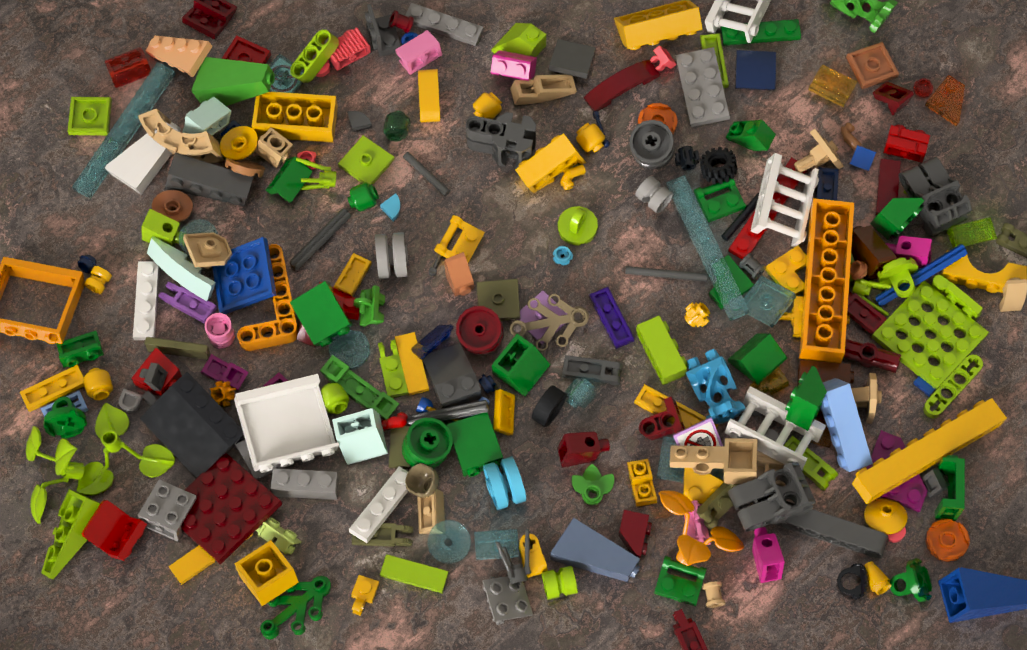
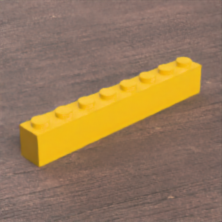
M993 398L986 402L981 400L973 406L974 409L970 411L967 409L963 410L953 421L951 419L944 421L940 425L941 428L934 430V428L930 429L923 435L922 439L918 440L915 438L911 440L903 450L897 448L890 453L889 458L885 460L883 457L872 464L873 467L867 470L866 467L855 474L856 478L852 484L865 503L869 504L939 463L943 457L958 452L999 428L1007 417Z

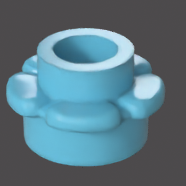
M559 246L553 252V260L556 264L567 265L573 258L572 252L566 246Z

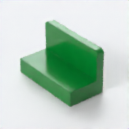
M296 157L289 158L266 188V191L271 195L278 193L287 202H292L305 184V182H301V179L309 178L312 170L303 163L296 161Z

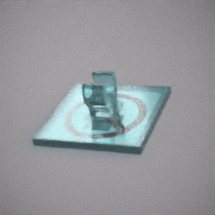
M280 53L269 65L275 74V81L271 85L269 92L295 93L303 82L291 75L290 68L293 62Z

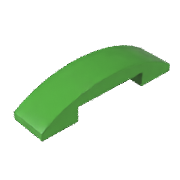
M334 355L330 357L320 370L331 383L341 384L351 399L366 409L373 408L380 414V418L384 420L388 419L400 405V403L385 392L381 393L352 372L348 365Z

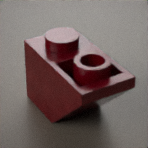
M624 510L619 537L630 553L641 558V555H646L648 543H645L644 539L645 535H650L652 523L648 522L649 515Z

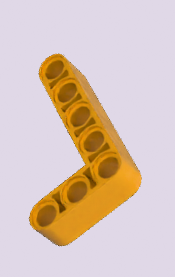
M277 244L268 245L270 257L274 254L279 255L275 259L271 258L273 276L275 273H283L279 277H274L276 294L280 291H286V293L281 296L276 295L272 297L277 320L244 326L239 329L237 338L241 348L245 351L288 344L297 340L298 326L295 311L290 304L292 295L282 248ZM284 309L290 310L287 314L280 313ZM287 328L293 329V331L290 333L284 332V330ZM267 332L273 333L270 337H264V334ZM247 336L252 337L250 341H243Z

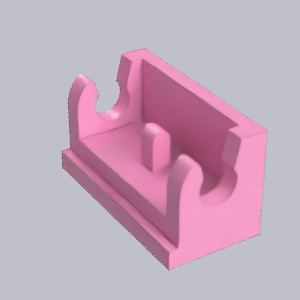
M428 30L395 50L396 54L401 58L399 62L410 75L442 56L440 43Z

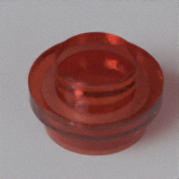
M922 78L915 82L913 91L918 97L926 98L932 94L933 85L930 80Z

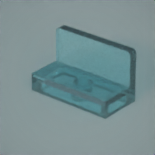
M517 529L474 532L476 560L500 559L501 556L496 546L497 541L500 542L502 548H507L510 558L519 557Z

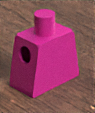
M899 236L897 245L886 243L897 259L902 257L906 258V260L910 258L915 259L918 270L931 262L932 239Z
M766 527L755 529L752 552L760 583L782 579L785 561L776 534H768Z

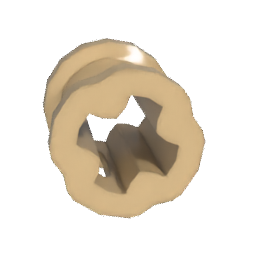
M720 581L709 582L702 586L706 592L707 608L725 605V600L722 599L720 589L722 583Z

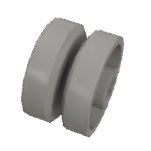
M404 232L393 233L392 246H389L386 234H375L379 279L390 278L391 265H394L397 277H408L407 245H405Z

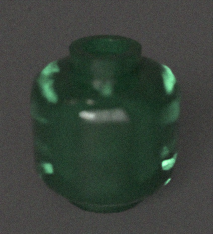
M402 111L387 114L383 133L389 140L394 142L405 139L410 129V118Z

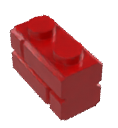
M891 125L883 153L922 163L927 151L930 135L926 134L923 130L913 131L906 129L903 125Z

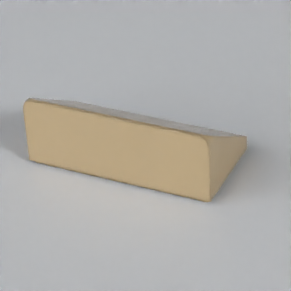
M437 489L429 497L421 498L417 496L419 534L444 533V493Z

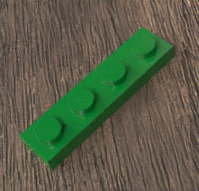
M799 19L760 22L758 34L753 37L751 43L746 41L744 31L721 26L723 46L801 39Z

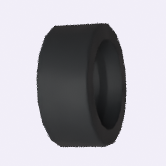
M554 385L550 386L535 406L532 419L544 427L549 426L563 407L567 394Z

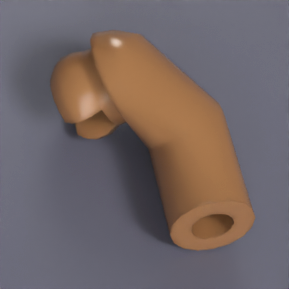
M847 122L845 126L841 127V133L844 141L855 151L857 145L861 146L862 144L851 134L855 127L850 122Z

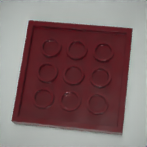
M226 453L185 489V491L196 495L197 499L182 523L181 529L221 565L282 505V502Z

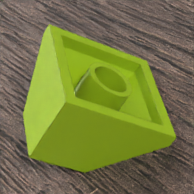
M515 23L491 51L494 54L502 50L537 57L546 47V34L531 23Z

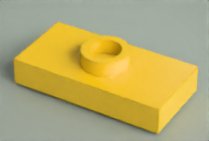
M353 253L336 281L334 288L353 297L372 262Z
M502 389L495 391L493 429L496 432L510 436L513 435L515 395Z

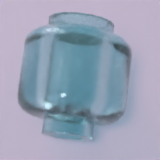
M584 377L582 379L575 378L565 391L568 397L566 402L575 409L578 406L586 408L596 396L595 386Z

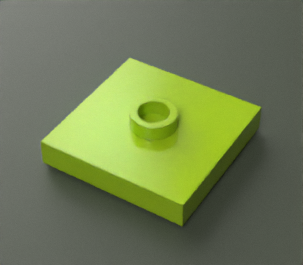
M71 97L68 134L109 136L111 97Z
M363 135L341 159L338 167L361 183L367 182L371 185L377 181L395 159L393 155Z

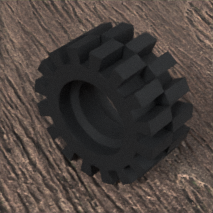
M718 147V150L711 148L712 152L707 150L705 152L706 155L703 154L701 156L702 159H700L701 173L704 180L706 179L709 183L712 180V184H716L717 181H719V184H723L724 180L727 183L729 178L733 179L734 174L736 175L738 170L736 156L733 154V151H728V148L722 150V147ZM717 164H725L721 167H713Z

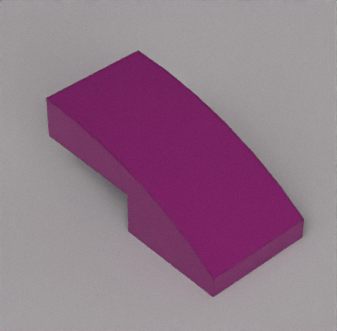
M212 354L201 371L202 375L216 382L222 381L224 383L229 381L230 386L236 388V390H239L249 373L231 362L227 363Z

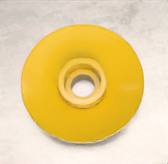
M235 127L222 137L220 151L225 158L232 160L244 159L256 149L258 135L251 127Z
M886 498L870 502L864 511L866 524L871 529L885 534H895L901 531L906 526L908 519L907 512L900 503Z

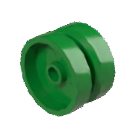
M422 418L415 421L409 427L402 443V455L405 461L411 467L423 463L433 469L439 468L448 456L453 444L452 434L448 426L435 418Z

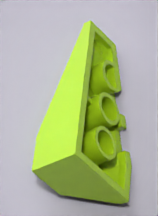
M68 490L58 513L61 520L59 527H55L52 535H55V541L48 548L41 571L43 575L54 579L84 545L87 539L82 536V531L97 510L100 502L73 490Z

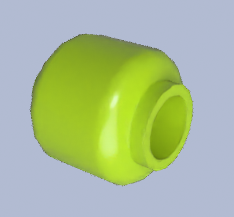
M328 383L322 387L321 395L328 413L340 414L347 409L349 396L341 384Z

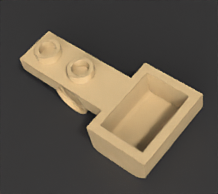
M725 438V446L671 445L670 468H693V471L699 475H707L711 473L713 468L724 469V483L743 484L757 478V439Z

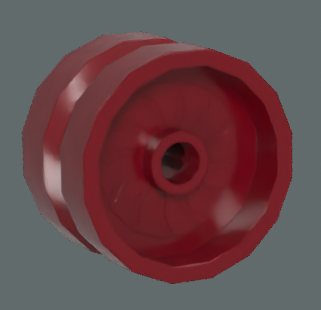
M474 306L466 309L459 316L456 323V334L460 343L468 352L475 355H488L495 352L501 346L504 339V327L498 315L492 309L484 306ZM479 328H483L481 333H478Z

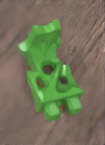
M831 0L830 4L852 18L860 16L871 23L869 29L875 33L891 14L898 2L895 0H888L886 2L878 0ZM848 3H852L854 5L853 10H849L847 8ZM864 3L870 5L871 9L869 12L863 10L862 5Z

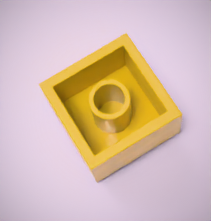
M272 540L234 563L240 578L261 606H264L299 583L293 567Z

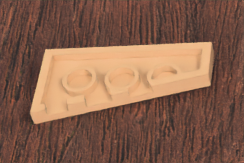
M155 35L145 51L151 57L161 62H166L169 66L176 67L179 71L186 72L189 76L194 77L211 50L212 45L209 41Z

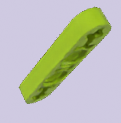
M974 354L967 356L926 401L923 407L924 414L932 419L938 418L978 375L983 367L982 359ZM975 362L976 366L968 373L966 369L970 363ZM962 375L965 378V383L958 384L954 380V376ZM941 390H950L952 392V397H943L941 394ZM939 400V402L941 403L938 405L937 409L932 412L930 410V407L934 406L935 403Z

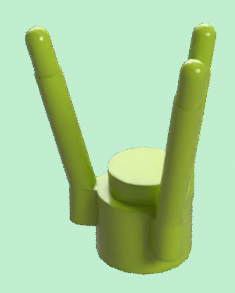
M296 158L298 162L323 170V172L319 173V178L301 179V182L319 184L304 185L300 190L335 187L336 171H331V167Z
M857 279L852 293L859 295L878 312L889 316L887 311L867 299L865 295L869 296L872 288L886 290L892 286Z

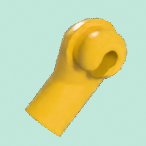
M578 165L567 169L560 180L561 186L565 190L572 189L574 186L572 180L574 177L585 174V167Z

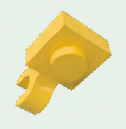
M358 575L351 596L356 598L352 606V613L361 616L365 603H373L379 587V581Z

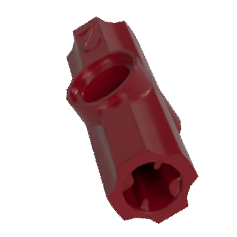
M846 339L843 358L859 362L864 367L869 368L873 366L896 373L901 354L877 348L873 343L867 342L863 344ZM868 352L873 356L867 358L863 354Z

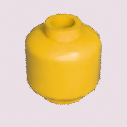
M484 92L473 103L475 110L473 114L478 117L494 119L502 110V102L492 92L489 94Z
M586 123L576 132V141L585 152L588 153L593 150L596 153L604 146L602 142L605 140V135L596 124Z
M93 368L83 378L86 394L94 400L106 399L113 390L110 374L106 370Z

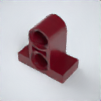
M672 397L664 399L666 411L647 417L640 422L639 431L647 439L656 440L685 429L677 403ZM674 417V424L666 426L667 419ZM652 424L655 425L654 431L647 434V427Z

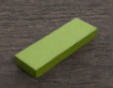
M720 33L700 35L702 49L714 47L723 88H728L729 83Z
M387 554L380 572L381 577L442 594L449 571Z

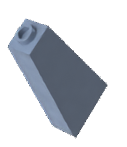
M575 518L572 519L550 552V559L555 562L628 582L630 577L635 578L641 568L638 566L640 558Z

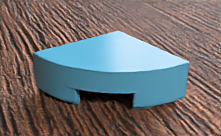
M396 193L380 205V208L393 222L397 219L400 212V200Z

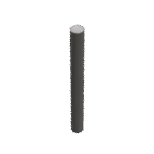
M626 266L625 274L703 282H707L708 274L632 266Z

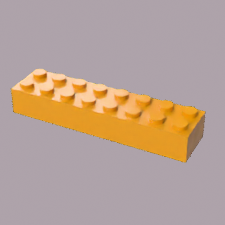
M813 198L809 218L799 359L841 363L844 357L854 216L853 202Z

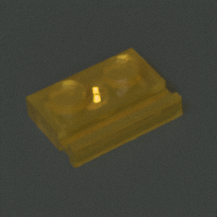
M822 64L808 90L844 107L855 89L857 81Z

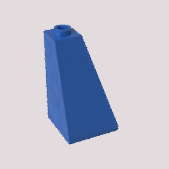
M961 567L938 581L949 623L1027 609V580Z

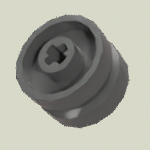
M648 120L638 124L631 132L629 140L630 149L637 164L643 168L654 170L664 167L671 161L675 152L673 134L667 125L661 121Z

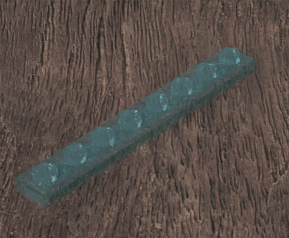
M156 63L73 184L72 188L74 191L91 199L108 174V171L105 169L106 165L123 152L141 125L138 115L151 111L174 77L175 71L161 63Z
M683 175L666 182L668 190L674 194L672 199L729 320L731 321L749 314V309L686 176Z

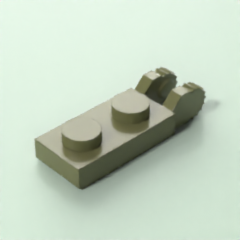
M383 523L368 543L352 535V545L395 547L396 545L409 547L412 546L413 540L396 538V532L410 534L413 533V527L396 525V523Z

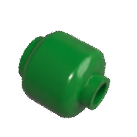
M363 182L350 189V196L347 199L352 208L355 207L358 211L363 212L376 206L379 195L373 184L370 185L367 182Z

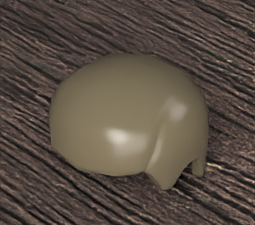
M419 463L408 471L405 479L406 489L418 497L426 498L433 495L437 490L440 479L435 469Z

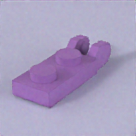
M167 282L165 286L169 291L176 294L173 298L163 292L158 295L162 301L204 324L206 319L214 314L217 306L212 302L205 301L186 288L179 287L171 282Z

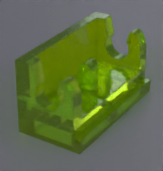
M991 217L955 225L947 230L953 248L960 244L969 246L997 239Z

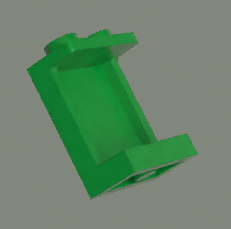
M327 281L322 282L290 302L315 346L321 345V347L329 345L333 342L332 338L337 335L341 337L350 332L349 328L353 326L335 297L332 286Z
M487 412L447 424L452 434L453 446L462 469L463 477L479 475L480 471H483V465L492 462L500 467L503 455Z
M947 455L942 458L937 468L948 477V482L950 483L948 486V499L943 498L935 510V519L949 518L956 521L965 509V459L958 458L956 455Z

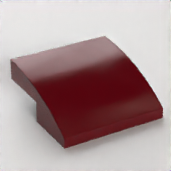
M194 0V6L182 17V23L215 40L232 19L237 6L226 0Z

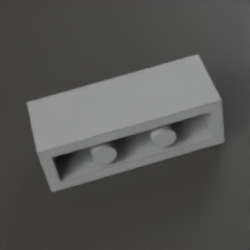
M273 468L271 491L276 497L337 500L339 486L337 472Z

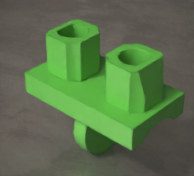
M374 285L371 289L361 290L360 298L354 299L353 305L359 308V325L361 326L378 325L384 322V314L379 312V307L385 303V295L379 293V286Z

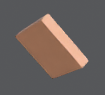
M883 42L848 53L846 56L862 89L899 76V72Z

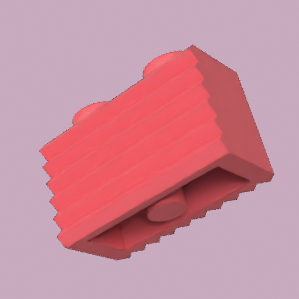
M358 28L349 29L341 37H338L339 45L329 60L336 71L370 54V45Z

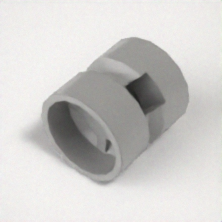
M649 176L639 186L635 196L643 203L648 202V207L658 214L667 207L674 194L665 186L660 187L661 183L653 176Z

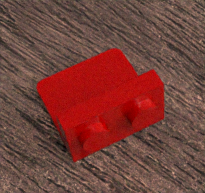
M103 500L82 531V536L110 557L124 561L131 554L136 541L142 537L147 524L140 519L130 517L110 501Z

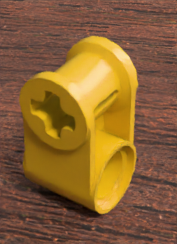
M534 534L529 535L530 544L533 545L532 549H530L529 558L531 574H527V578L540 575L543 571H548L539 540ZM523 535L519 542V551L523 567H525V535Z

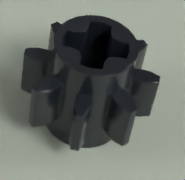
M692 146L679 148L678 153H675L674 157L676 166L681 165V169L684 171L694 169L696 164H699L700 159L698 150L693 151Z

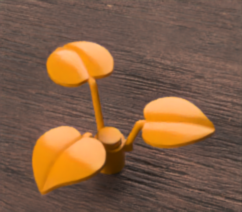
M665 490L658 493L663 506L668 511L676 515H685L683 535H680L677 539L679 551L676 558L680 563L690 566L694 563L709 560L711 552L706 545L712 541H715V545L725 551L734 552L744 549L745 546L739 537L728 528L721 526L712 528L710 531L712 536L704 543L688 536L689 512H693L695 509L692 501L676 491Z

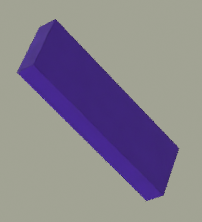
M606 287L589 294V298L615 349L634 342L635 338L609 288Z

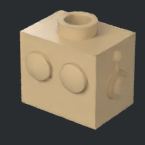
M270 128L264 135L260 136L254 152L277 169L282 162L288 159L293 144L273 128Z

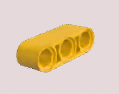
M438 69L418 70L420 122H440Z

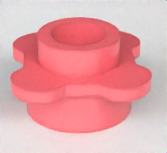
M302 151L297 154V157L315 163L317 155L313 151ZM306 165L311 170L316 169L314 167Z

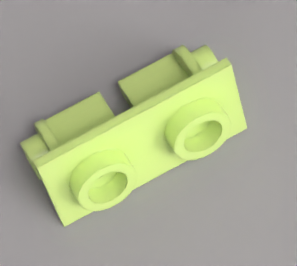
M269 517L256 530L258 536L267 542L277 538L275 542L276 547L284 554L288 553L291 555L295 550L293 545L299 544L302 541L296 538V533L289 529H283L279 526L280 523L277 520Z

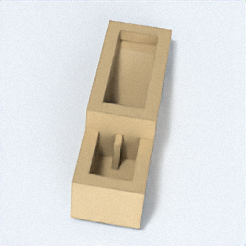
M567 74L536 75L533 80L529 81L515 80L510 88L514 105L551 101L577 92L573 76Z

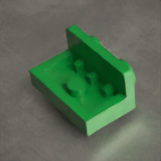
M97 331L65 340L63 344L56 343L59 360L64 368L73 367L87 360H95L104 355Z

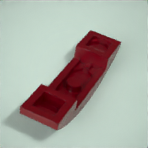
M650 60L633 64L601 82L584 96V100L592 111H600L610 105L611 100L641 83L645 85L660 77V73L655 69Z

